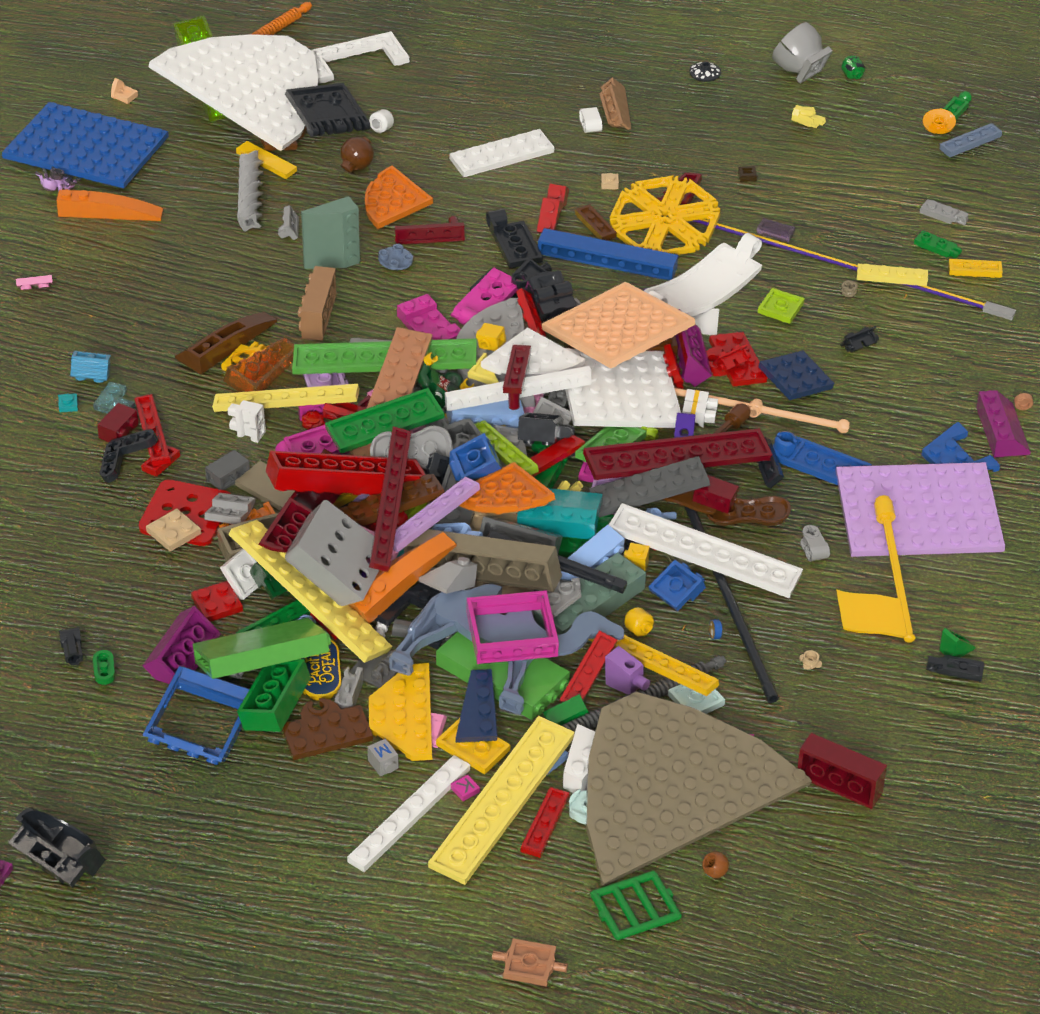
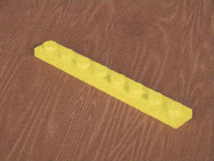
M358 384L222 393L215 394L212 407L214 412L228 411L232 403L240 405L243 400L262 404L263 408L357 402L360 388Z

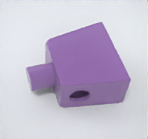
M620 646L605 656L607 686L628 695L638 689L643 691L648 689L650 680L643 677V664Z

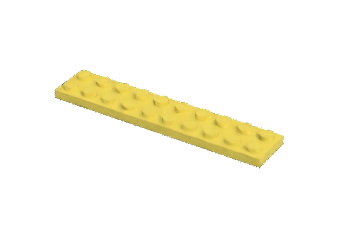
M254 520L230 530L228 535L364 663L382 656L391 650L392 645L349 605L339 606L333 599L285 560L286 552H276L258 545L268 530L261 522Z
M538 716L429 860L428 868L466 885L574 738V731Z

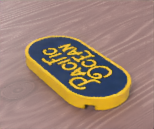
M331 640L329 652L301 658L305 660L311 677L303 694H307L313 700L319 701V698L331 699L341 687L339 648Z

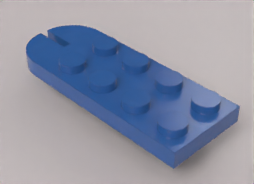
M789 431L779 432L773 444L780 464L838 485L836 467L872 466L868 462L795 436Z

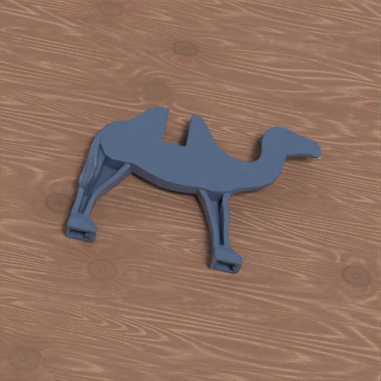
M485 584L470 590H460L447 594L440 592L432 597L410 624L408 634L396 648L395 652L390 655V670L410 676L413 672L414 664L412 657L417 651L457 631L472 641L466 613L467 598L502 595V586ZM531 610L508 612L506 616L499 613L475 616L481 644L547 637L546 630L535 622ZM584 612L574 620L568 632L561 635L557 634L559 641L558 656L576 652L586 644L588 639H594L599 630L617 640H622L624 629L596 612ZM533 659L508 661V678L499 696V707L501 709L518 715L524 710V698L518 694V691L523 684L526 669Z

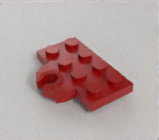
M744 332L710 335L709 343L712 348L708 349L706 353L711 373H713L712 376L720 377L727 375L733 387L767 383L768 377L758 367L760 362ZM739 344L741 346L748 344L745 349L751 354L748 362L737 365L735 360H733L736 366L725 372L719 371L718 363L712 364L717 359L716 356L723 351L728 353Z

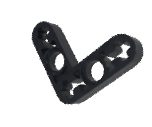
M152 429L111 440L106 445L100 469V475L106 483H111L118 478L125 454L154 446L158 442L155 432Z

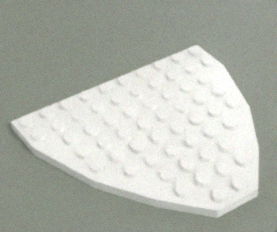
M250 34L211 37L170 48L151 60L148 66L280 151L300 138L306 127L285 96L286 89L318 86V72L314 52L289 36Z

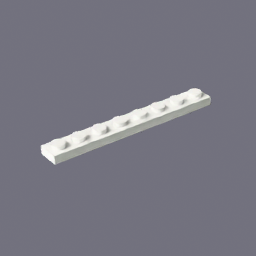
M590 366L525 377L522 394H519V398L591 385ZM504 382L445 392L446 410L452 411L508 400V393H503Z
M453 755L347 856V862L365 872L451 789V783L464 777L470 771V764Z

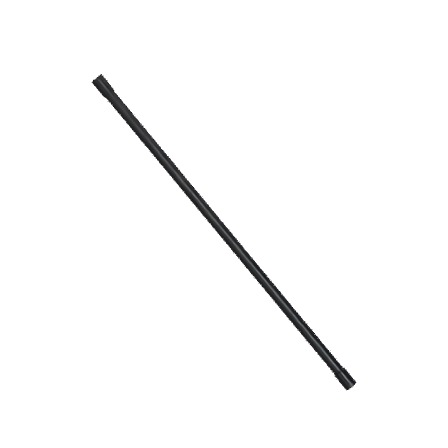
M684 506L693 529L706 533L697 511ZM712 570L762 685L767 702L774 703L779 699V696L767 674L725 575Z

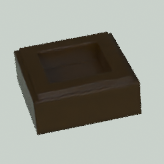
M755 166L738 167L740 182L757 181Z

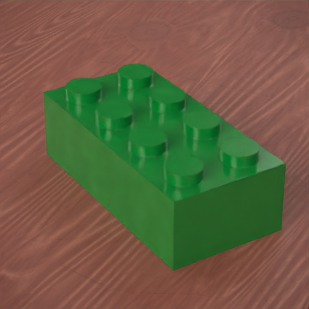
M304 659L262 667L237 710L243 730L282 731L311 679Z

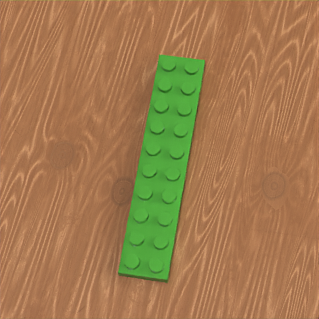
M477 339L432 340L427 354L432 352L431 359L438 356V360L430 365V367L434 370L471 369L477 362ZM392 341L294 344L292 372L293 374L380 372Z

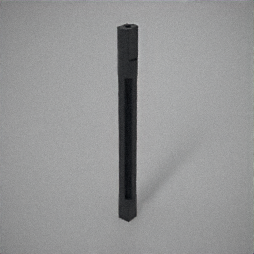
M493 530L488 535L490 538L522 542ZM558 555L561 571L619 593H624L627 587L626 580Z

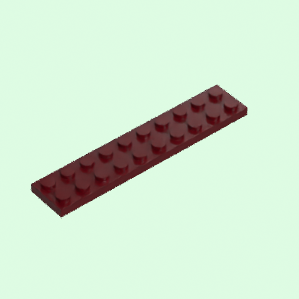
M760 428L588 447L583 450V455L594 480L633 476L698 456L704 468L771 460L770 457L773 456Z

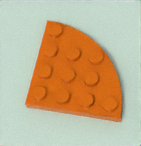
M393 165L381 171L378 177L370 182L365 192L366 214L377 229L433 204V198Z
M513 462L496 472L476 480L480 485V490L459 506L472 511L500 515L545 506L555 500V495L546 486Z

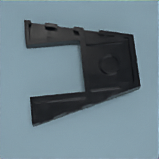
M419 583L402 594L384 612L378 615L375 620L389 626L410 604L423 609L432 597L442 591L424 583ZM445 638L428 644V646L438 650Z

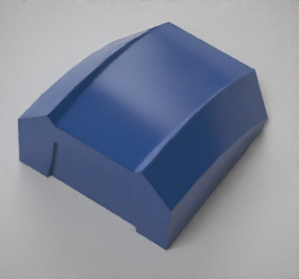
M485 433L450 451L449 465L456 481H460L464 477L476 479L502 469L496 451Z

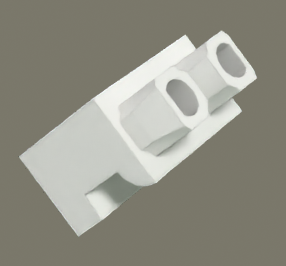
M244 400L240 405L233 403L230 405L228 415L234 416L229 423L230 429L237 431L238 437L250 436L251 441L258 443L266 432L263 405Z

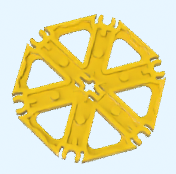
M674 175L636 181L635 184H631L632 190L625 187L624 191H621L610 215V226L612 225V228L617 232L616 237L625 244L681 255L693 253L696 250L699 251V244L706 246V242L709 243L720 218V208H718L717 199L691 179L687 183V178H684L683 181H678V176L674 178ZM659 187L667 188L662 202L646 190ZM689 192L695 194L703 201L680 205L684 195ZM629 202L635 204L643 211L620 215L625 204ZM708 219L710 222L706 232L701 233L691 226L688 221ZM649 228L644 242L641 244H637L626 235L628 231ZM668 231L685 243L684 247L669 250L662 249Z

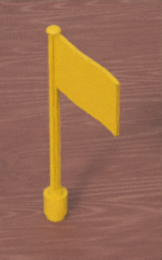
M882 495L875 499L874 509L877 522L884 526L897 598L878 594L849 593L836 589L842 627L844 630L856 633L885 634L904 638L905 642L911 643L916 637L912 631L891 524L896 516L893 501L889 496Z

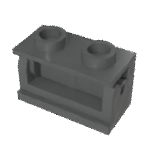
M233 450L205 467L206 481H210L219 490H226L235 484V480L250 469L249 460L236 450Z

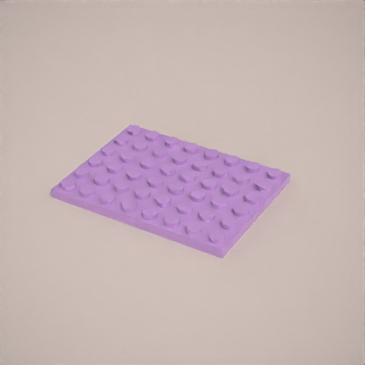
M986 462L836 467L837 483L851 557L889 556L884 526L877 522L874 509L875 499L882 495L889 496L893 501L896 518L891 524L897 555L1004 552L1005 550Z

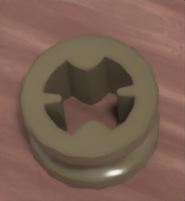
M851 280L844 281L841 289L842 295L854 297L857 294V283Z

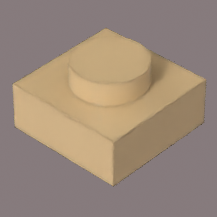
M601 174V189H618V174Z

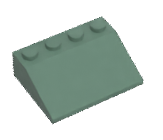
M349 196L301 211L303 264L305 269H314L315 266L347 268L360 263L359 208Z

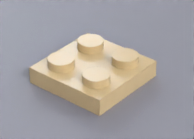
M175 509L147 525L146 532L171 552L200 535L201 528L181 511Z

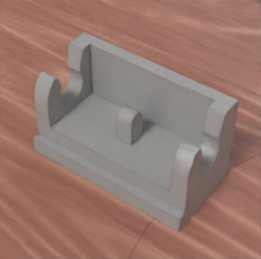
M346 667L341 687L335 696V703L340 709L356 705L363 685V668L357 667L355 675L349 672V667Z

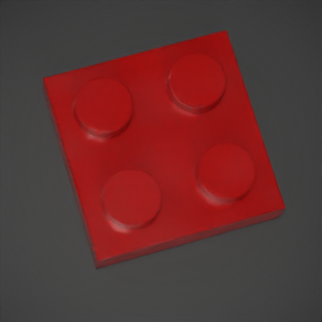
M228 580L191 592V598L196 607L210 622L243 612V606Z

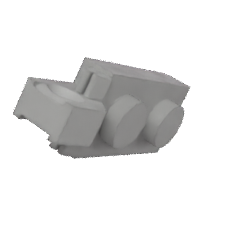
M927 199L920 208L921 214L949 224L956 222L965 226L968 222V213L934 200Z

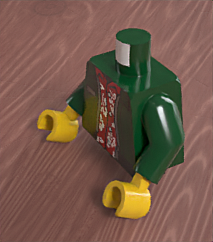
M432 352L424 356L425 364L420 369L417 382L420 385V390L430 389L436 401L443 409L445 406V392L471 388L474 386V383L468 386L466 384L468 378H466L461 383L460 389H458L456 385L430 367V365L438 360V356L431 359Z

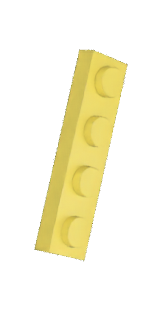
M858 263L857 280L927 286L928 270Z

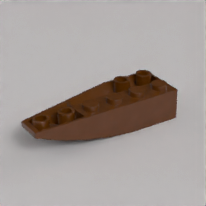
M266 312L240 318L199 339L177 354L175 359L199 374H203L232 354L241 344L245 345L274 325L277 319Z

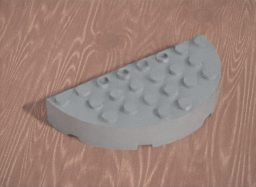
M509 298L477 313L462 327L456 339H476L477 331L484 323L504 327L505 343H507L525 330L522 308L517 302L518 298ZM477 340L478 361L483 353H487L488 357L494 351L479 348ZM457 369V372L462 375L463 381L468 378V371L470 369ZM495 374L499 382H504L506 374ZM470 378L466 381L468 386L474 383L473 387L488 385ZM534 395L520 398L522 407L535 406Z

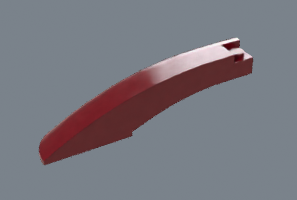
M325 448L321 452V454H333ZM295 491L289 497L258 545L276 552H287L308 515L324 500L334 504L340 494Z

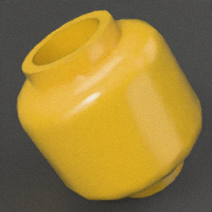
M636 607L626 613L624 624L630 632L642 637L652 630L654 619L643 608Z

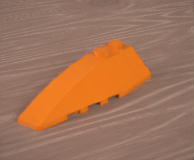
M65 189L59 190L56 200L58 217L161 221L163 214L162 207L138 199L104 192Z
M442 532L392 560L388 572L379 570L364 600L349 604V606L370 624L419 580V577L425 575L452 551L457 544ZM359 585L354 587V589L360 591Z

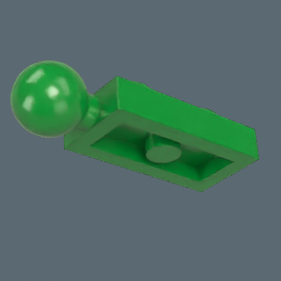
M963 91L959 94V98L954 96L943 109L950 111L957 120L969 107L972 95L968 91Z

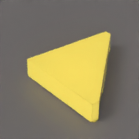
M483 353L476 362V365L468 371V378L485 384L498 383L499 381L495 373L481 367V361L487 357V353Z

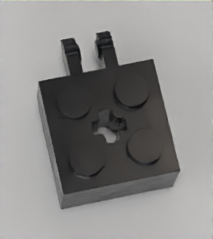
M527 412L519 417L518 440H523V443L534 444L535 441H540L542 445H553V443H556L561 438H569L574 435L575 429L571 425H564V419L560 415Z

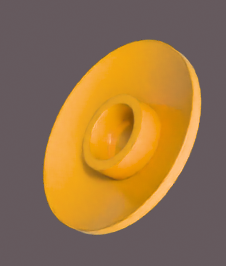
M945 109L930 110L923 117L925 129L935 134L948 133L956 125L955 116Z

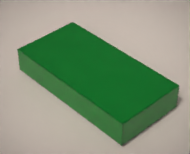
M580 694L543 712L547 720L560 726L589 713Z

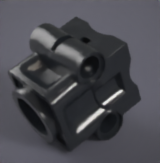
M545 271L528 279L525 290L532 295L541 323L577 306L573 297L571 283L564 280L561 271Z

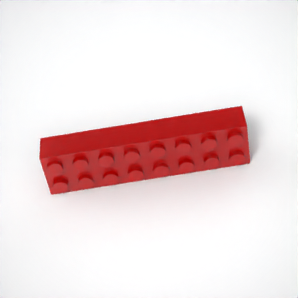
M270 450L266 473L274 488L279 491L295 490L297 492L314 491L316 493L332 492L334 494L377 495L382 490L387 457ZM407 459L403 483L415 481L426 475L416 459Z

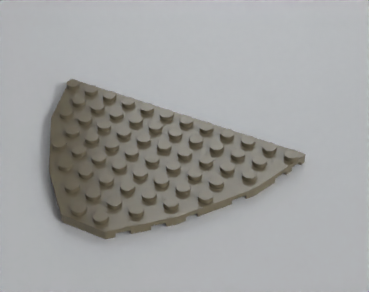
M634 692L601 708L587 762L586 831L591 850L594 852L596 868L601 878L600 883L604 887L809 786L812 780L806 776L802 769L796 768L762 740L695 708L639 692Z

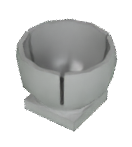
M804 22L791 30L781 40L783 44L779 42L773 51L772 58L776 64L787 72L798 73L796 80L801 84L822 71L833 50L829 46L823 49L822 39L817 30L809 23Z

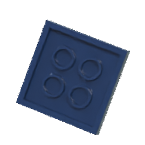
M803 350L760 361L758 366L789 400L830 390L834 386V382Z

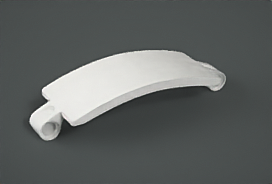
M746 233L741 238V241L738 242L736 249L726 243H722L685 273L660 285L647 288L644 292L676 309H680L691 317L704 313L729 299L761 271L762 265L752 258L760 250L762 241L754 235Z

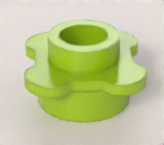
M641 427V429L647 431L646 438L643 439L644 441L658 439L659 435L657 433L659 431L657 429Z

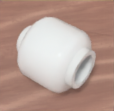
M381 109L370 116L369 122L373 131L382 133L393 126L394 118L388 110Z

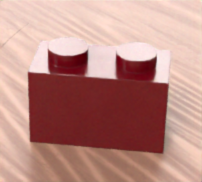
M117 403L97 424L99 439L110 442L113 439L127 436L138 425L137 410Z
M707 475L710 485L695 489L692 501L728 514L736 501L739 486Z

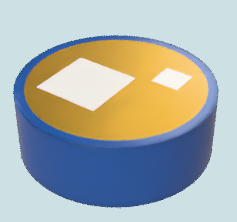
M719 619L710 620L709 634L712 640L722 637V624Z

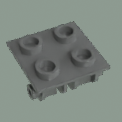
M395 650L365 663L360 659L349 672L355 675L357 667L363 668V681L380 688L397 673L390 670L389 657Z

